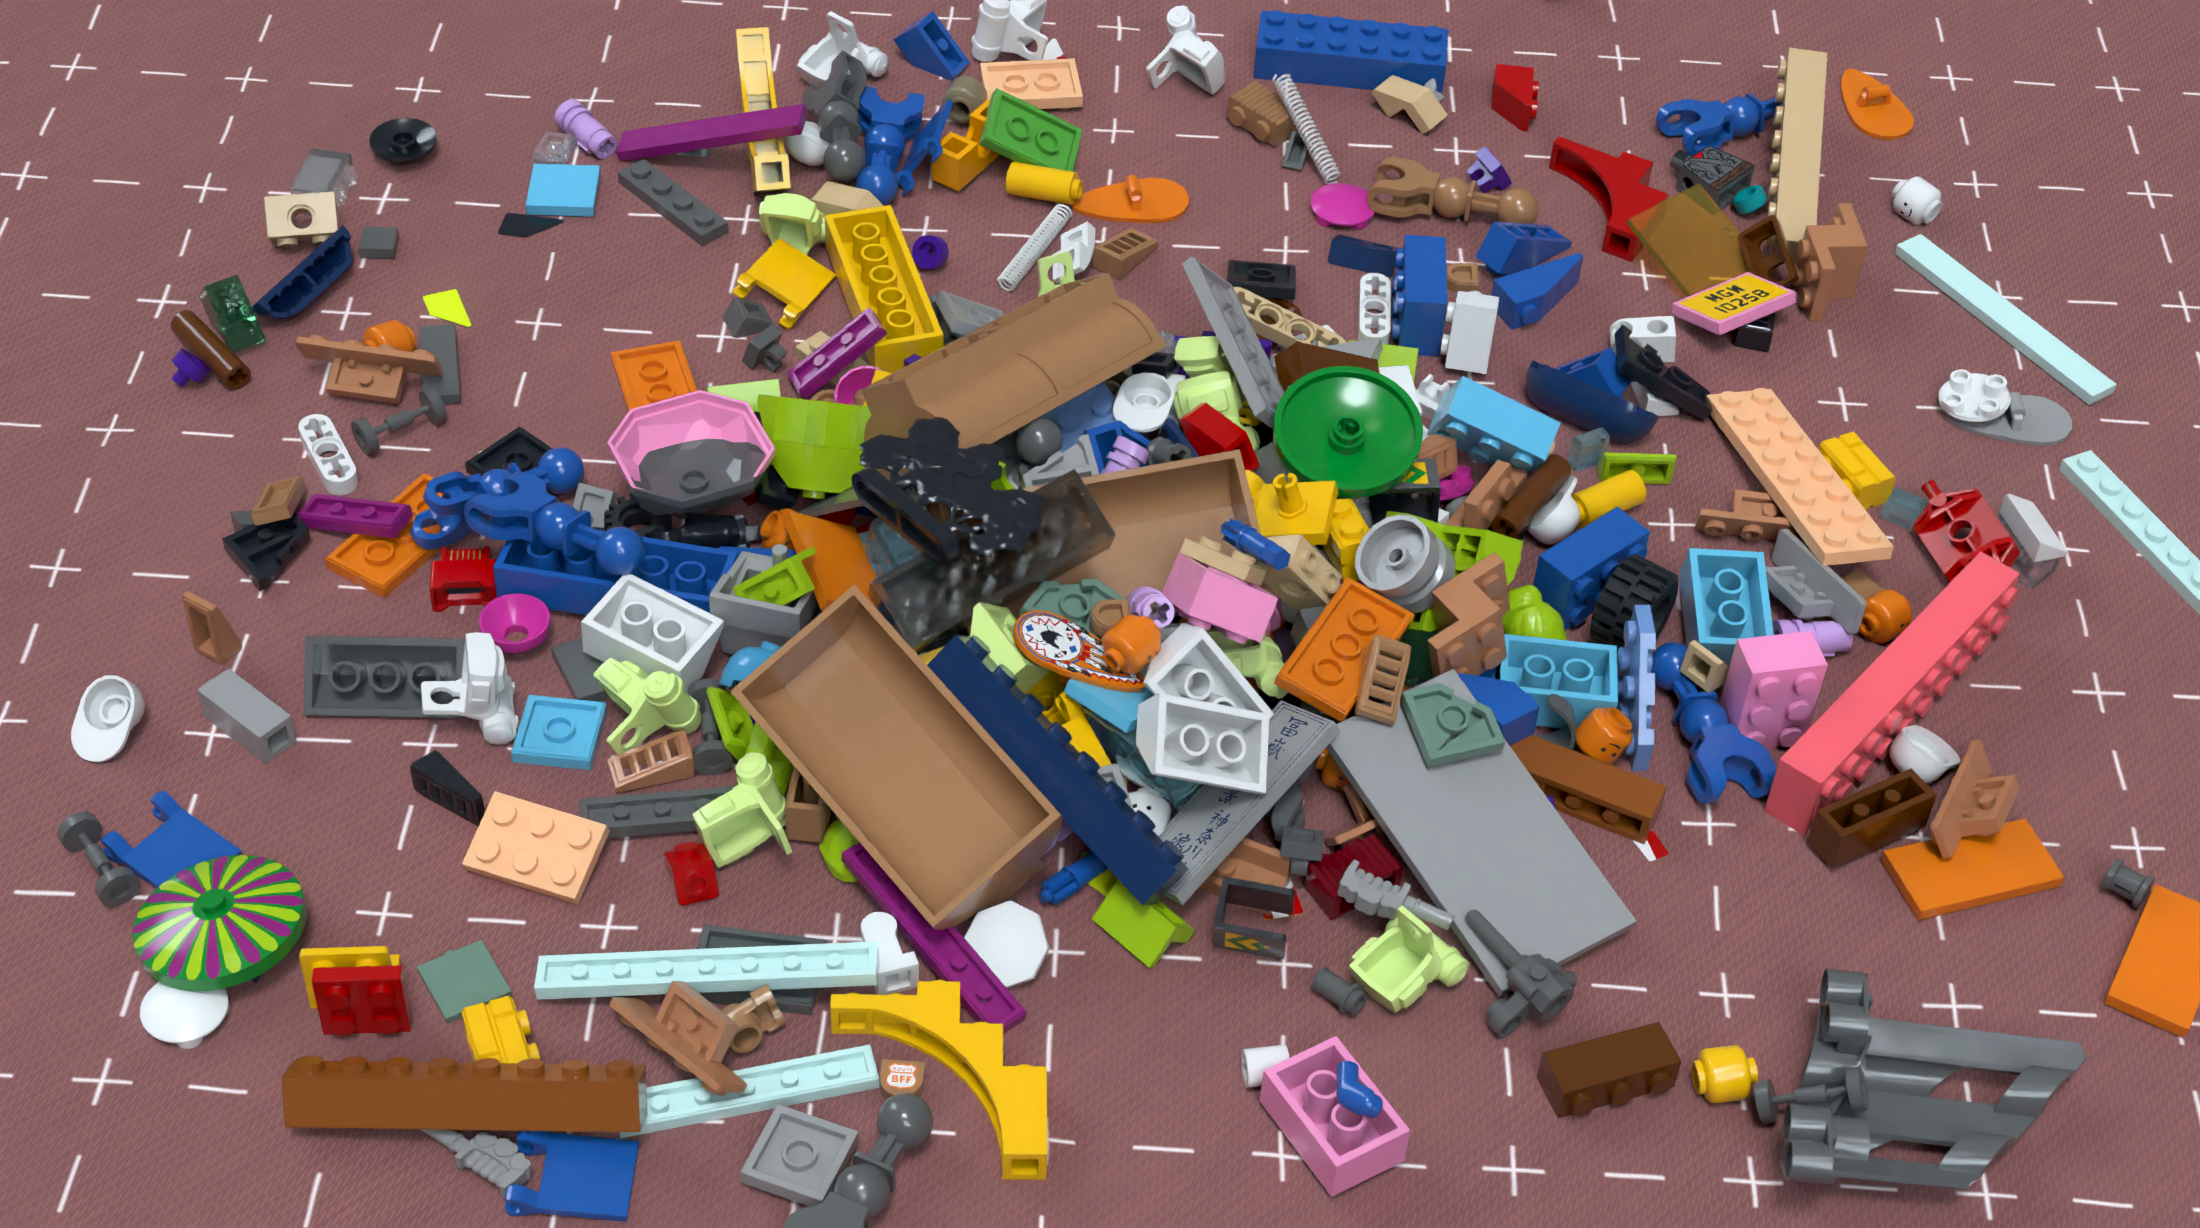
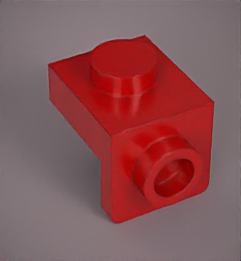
M686 842L675 846L673 851L664 852L666 868L674 881L676 898L679 905L683 906L718 897L719 891L713 858L704 844L698 845L695 842Z

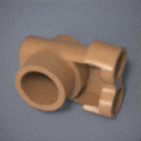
M767 984L750 992L751 997L740 1004H730L722 1010L723 1013L739 1024L729 1045L736 1052L746 1053L755 1049L762 1040V1032L767 1030L770 1033L786 1024Z

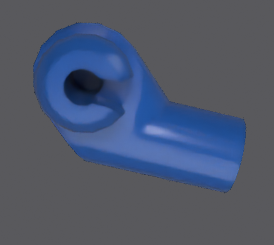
M1352 1061L1340 1062L1337 1065L1338 1102L1359 1116L1365 1115L1368 1118L1378 1116L1382 1111L1383 1101L1379 1095L1374 1094L1372 1089L1359 1083L1358 1064Z

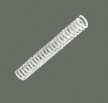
M1275 74L1272 82L1277 92H1279V96H1281L1289 116L1292 117V121H1294L1302 141L1305 142L1313 162L1316 163L1315 166L1318 168L1326 185L1338 183L1337 180L1330 183L1327 182L1338 178L1341 172L1338 171V167H1335L1336 163L1331 158L1332 155L1329 154L1330 151L1327 150L1323 138L1320 137L1321 134L1318 133L1319 129H1316L1317 125L1314 124L1312 116H1309L1310 112H1307L1308 108H1305L1304 100L1301 99L1299 91H1296L1297 87H1294L1295 83L1292 82L1291 75L1284 74L1275 81L1277 74Z
M1064 204L1056 205L1001 275H999L997 281L1004 290L1013 291L1041 254L1044 253L1053 239L1070 220L1072 211L1068 206ZM1001 280H1002L1003 284H1004L1005 286L1009 287L1010 289L1004 287V286L1002 285V283H1001Z

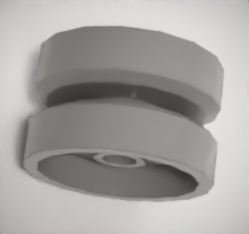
M1400 514L1383 519L1373 525L1363 536L1356 551L1355 569L1359 579L1369 589L1412 613H1418L1434 605L1432 598L1433 590L1454 578L1455 560L1451 549L1417 517Z

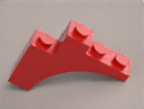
M1558 136L1553 143L1549 169L1570 178L1582 186L1601 207L1607 222L1601 251L1633 262L1662 222L1668 199L1667 193L1648 187L1653 162L1625 151L1617 158Z

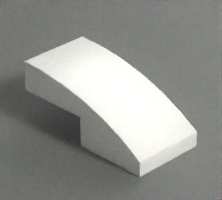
M1087 221L1061 234V250L1053 255L1066 251L1069 252L1072 256L1074 275L1084 271L1092 258L1095 245V227ZM1062 263L1053 264V281L1058 284L1064 274Z

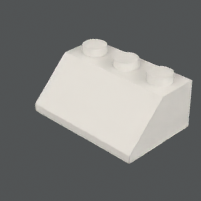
M632 574L623 575L581 621L583 652L603 662L609 658L620 662L626 660L641 667L648 675L656 671H664L668 674L674 673L682 679L684 689L687 692L690 685L700 680L703 676L724 627V620Z
M1183 622L1161 644V651L1151 660L1143 682L1154 696L1158 693L1251 710L1269 714V719L1274 715L1203 627Z
M1158 693L1138 704L1136 745L1152 775L1260 795L1266 793L1269 714Z

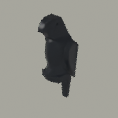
M695 514L685 518V524L676 530L650 531V538L717 549L720 546L749 548V542L762 540L760 534L761 526H747V520L744 519V515Z

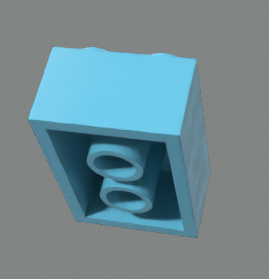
M1462 376L1441 397L1426 434L1453 437L1456 440L1457 448L1468 453L1467 456L1470 459L1492 465L1497 460L1511 463V467L1527 471L1528 476L1546 461L1561 422Z
M1689 548L1679 572L1686 645L1688 647L1689 643L1695 640L1730 667L1737 639L1774 635L1764 552Z
M1504 634L1507 658L1502 660L1496 667L1495 679L1515 682L1526 694L1534 698L1540 707L1536 726L1562 728L1566 724V721L1549 707L1547 698L1551 694L1563 697L1572 705L1575 715V729L1593 709L1600 707L1606 709L1609 707L1617 708V646Z

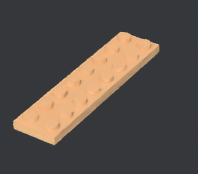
M1757 388L1753 391L1742 392L1724 391L1720 394L1706 395L1712 405L1711 417L1822 566L1891 559L1894 548L1892 543L1771 389Z

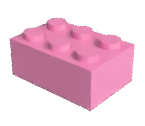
M1179 552L1162 591V594L1172 603L1174 611L1179 616L1188 619L1187 622L1203 627L1206 630H1210L1211 626H1213L1215 630L1224 633L1223 636L1242 644H1246L1248 638L1261 643L1279 599L1257 584L1241 580Z
M1812 631L1737 639L1719 705L1726 710L1729 724H1735L1741 734L1759 742L1766 749L1792 747L1809 729L1828 666Z
M1337 1036L1263 1070L1259 1100L1331 1197L1405 1161L1410 1129L1359 1064V1083L1372 1089L1374 1094L1381 1097L1383 1101L1382 1111L1378 1116L1368 1118L1365 1115L1359 1116L1338 1102L1337 1065L1342 1061L1358 1063Z

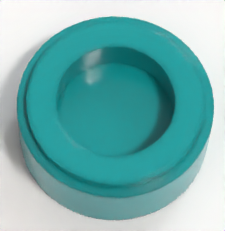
M1752 185L1739 191L1734 196L1732 203L1739 214H1746L1761 207L1768 197L1762 186Z

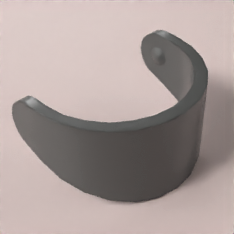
M1551 694L1547 698V703L1551 709L1566 721V724L1561 729L1552 733L1532 735L1572 750L1576 742L1574 709L1563 697Z

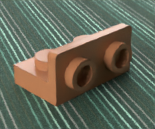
M1244 837L1199 888L1220 896L1223 876L1286 888L1290 881L1292 858L1280 856V850ZM1250 908L1269 916L1272 913V911Z

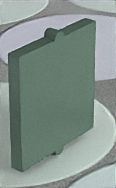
M482 940L455 951L447 950L445 955L417 966V972L446 1024L462 1018L461 1011H463L464 1007L479 1003L488 1004L490 1000L505 996L512 997L510 987Z

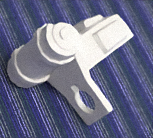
M983 0V3L979 5L978 11L980 15L976 33L972 36L971 40L973 44L971 51L973 57L983 62H991L996 60L1000 51L1018 54L1028 60H1043L1048 38L1040 33V29L1045 15L1047 0H1010V2L1009 0ZM1035 40L1038 50L1037 52H1031L1025 46Z
M1184 5L1176 6L1167 14L1168 31L1172 39L1166 48L1146 67L1150 84L1156 89L1173 72L1178 71L1200 88L1213 95L1225 83L1223 56L1211 42H1203L1198 37L1195 15L1189 11L1188 7ZM1164 61H1169L1166 63L1163 72L1156 76L1159 65Z
M830 11L826 16L831 32L817 45H812L798 60L799 63L797 64V71L800 77L810 85L815 84L819 89L829 77L832 61L842 50L861 61L865 67L866 75L879 77L886 72L889 58L878 48L870 47L860 42L854 24ZM837 23L843 26L847 32H842Z
M478 632L466 634L461 679L456 681H424L421 683L422 712L426 715H460L479 720L484 739L491 744L501 745L512 741L517 735L518 716L514 713L513 704L515 682H512L511 677L507 675L503 652L499 646L494 644L491 634ZM443 691L451 694L453 697H459V699H453L448 704H437L430 696L435 692Z

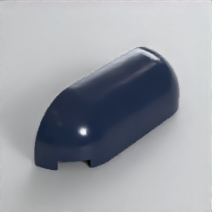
M342 225L251 306L250 309L255 314L270 320L288 319L302 311L351 265L353 258H351L349 241L352 238L346 227Z
M1532 360L1526 375L1527 392L1532 402L1540 410L1610 442L1629 444L1639 441L1651 432L1659 418L1658 415L1635 406L1636 404L1548 365H1542Z

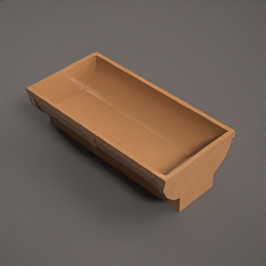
M1109 272L1065 283L863 388L861 391L872 415L866 424L864 442L880 434L908 438V431L914 425L915 420L942 417L948 419L960 432L958 448L967 449L980 443L992 444L1163 349L1167 345L1163 336L1160 337L1152 321L1140 308L1118 297ZM903 468L898 473L909 470L908 468ZM876 469L884 476L890 475V472L884 469Z
M1240 449L1021 488L1045 497L1044 508L1039 513L1042 519L1040 528L1028 534L1029 544L1023 546V549L1019 552L1005 548L991 555H980L970 549L968 543L970 534L952 531L960 544L961 556L956 562L944 569L955 618L966 624L968 636L971 634L973 608L979 602L1007 607L1017 620L1020 617L1019 613L1022 606L1044 581H1059V585L1079 584L1081 579H1098L1125 599H1127L1128 594L1133 589L1139 586H1149L1162 593L1185 538L1200 542L1202 536L1223 544L1221 552L1232 556L1234 550H1239L1222 540L1224 534L1220 532L1221 525L1224 522H1229L1230 518L1235 521L1238 519L1244 524L1257 529L1260 533ZM940 503L939 508L942 523L950 519L951 511L948 506ZM957 511L955 517L963 516V511ZM967 518L958 522V525L965 522L968 525L967 527L983 524V520L980 518ZM978 529L973 531V533L977 535L983 534L985 532L984 529ZM1263 581L1260 587L1267 590L1271 594L1276 595L1275 592ZM1174 611V617L1179 616L1178 613Z
M855 584L730 691L935 930H943L958 925L979 911L1004 903L1046 866L1040 857L1056 838L1064 819L1062 815Z

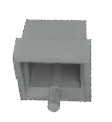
M777 544L773 546L772 557L742 551L727 574L723 573L709 595L710 614L724 620V627L720 634L722 652L734 654L747 646L760 648L762 641L782 647L818 616L819 604L813 590L785 605H778L738 597L732 589L736 585L788 559L787 547L785 545Z

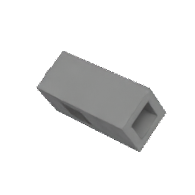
M228 668L197 689L203 717L264 764H267L297 743L291 715Z

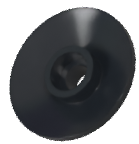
M399 118L384 122L376 127L370 135L369 143L371 150L378 157L393 162H407L429 154L437 143V136L434 128L422 120Z

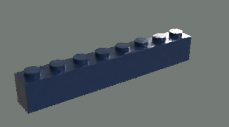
M956 634L927 666L1055 807L1068 826L1142 905L1156 904L1189 870L1181 861L1184 858L1182 852L1172 842L1168 840L1163 842L1153 831L1156 828L1153 821L1142 811L1137 810L1135 812L1125 802L1128 798L1125 791L1111 780L1107 782L1097 772L1100 766L1093 757L1085 751L1078 752L1070 743L1073 739L1071 734L1061 724L1057 722L1052 724L1043 714L1045 710L1043 704L1032 694L1027 693L1025 695L1015 685L1018 681L1017 677L1003 664L998 666L988 656L991 650L980 638L975 635L970 637Z

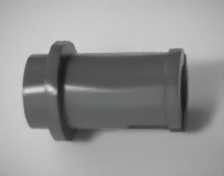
M1327 967L1318 971L1311 984L1312 991L1319 993L1338 1005L1339 1011L1345 1015L1348 1013L1352 1015L1358 1014L1367 1000V994L1363 992V987L1360 984H1350L1331 972Z

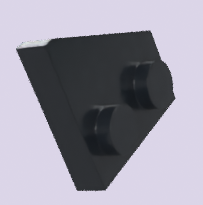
M295 512L291 518L258 526L252 524L222 538L226 552L260 591L266 589L311 539L309 528Z

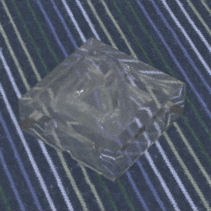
M546 131L532 153V157L535 163L566 164L578 142L574 135Z

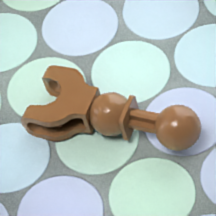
M1388 157L1382 160L1376 172L1377 181L1373 183L1367 195V202L1372 211L1398 218L1409 217L1415 214L1431 215L1434 208L1439 215L1446 218H1458L1465 214L1464 221L1467 222L1471 211L1496 215L1499 222L1533 224L1539 211L1536 198L1528 190L1513 188L1501 196L1475 192L1476 180H1472L1471 186L1465 180L1456 176L1445 177L1440 180V173L1429 171L1422 164L1414 160ZM1389 169L1396 170L1400 174V179L1389 177L1386 171ZM1385 193L1392 195L1393 199L1383 202L1377 198V194Z

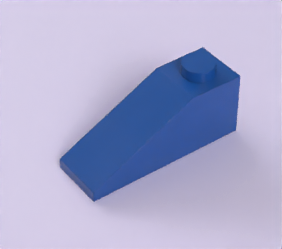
M1494 221L1475 257L1486 264L1484 268L1488 272L1502 277L1503 274H1513L1532 268L1569 249L1573 242L1549 225Z
M1573 254L1494 279L1491 296L1499 297L1497 315L1511 330L1540 321L1578 283L1583 261L1582 254Z

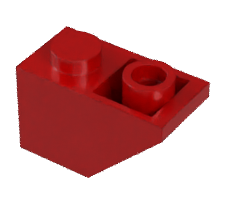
M1496 64L1492 86L1491 109L1521 131H1528L1530 119H1536L1538 108L1539 81H1533L1534 68Z
M1201 403L1179 419L1188 441L1199 457L1240 449L1245 470L1253 471L1260 466L1247 432L1208 403Z

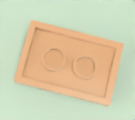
M1075 58L980 63V77L987 91V99H991L992 93L998 88L1039 109L1083 107V94Z
M494 791L462 865L467 871L578 905L610 830L605 824Z

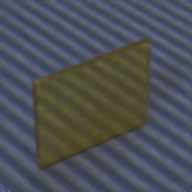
M1700 184L1667 200H1662L1659 204L1628 219L1626 222L1686 297L1749 272L1738 240L1740 232Z

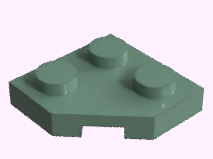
M1081 579L1079 584L1059 585V581H1044L1022 606L1019 616L1033 610L1048 611L1063 616L1100 639L1101 636L1097 635L1090 626L1092 608L1102 600L1125 598L1098 579Z
M1441 683L1403 691L1400 699L1428 767L1503 750L1506 742L1492 709L1478 701L1472 704L1453 695L1454 690Z

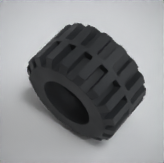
M1637 554L1630 555L1614 570L1600 593L1591 618V637L1603 644L1617 646L1618 651L1620 647L1625 645L1624 624L1625 621H1631L1634 605H1650L1657 639L1676 601L1679 584L1678 575Z

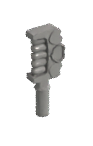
M1355 859L1340 880L1337 891L1338 895L1344 897L1347 902L1354 903L1355 909L1367 915L1377 913L1380 917H1387L1393 920L1398 917L1397 909L1402 905L1416 917L1447 931L1454 920V915L1421 901V898L1415 899L1408 896L1410 884L1405 882L1401 889L1399 885L1392 886L1390 881L1383 882L1381 877L1374 878L1372 873L1368 872L1366 874L1363 869H1360V862Z
M421 1129L422 1132L449 1148L450 1152L457 1153L454 1157L455 1165L458 1169L462 1170L465 1166L472 1168L475 1173H480L481 1177L488 1178V1181L493 1184L496 1183L495 1185L500 1188V1196L505 1198L508 1186H523L532 1178L530 1160H527L523 1153H518V1146L510 1142L509 1139L500 1138L497 1140L495 1135L479 1132L472 1140H468L463 1133H458L455 1130Z

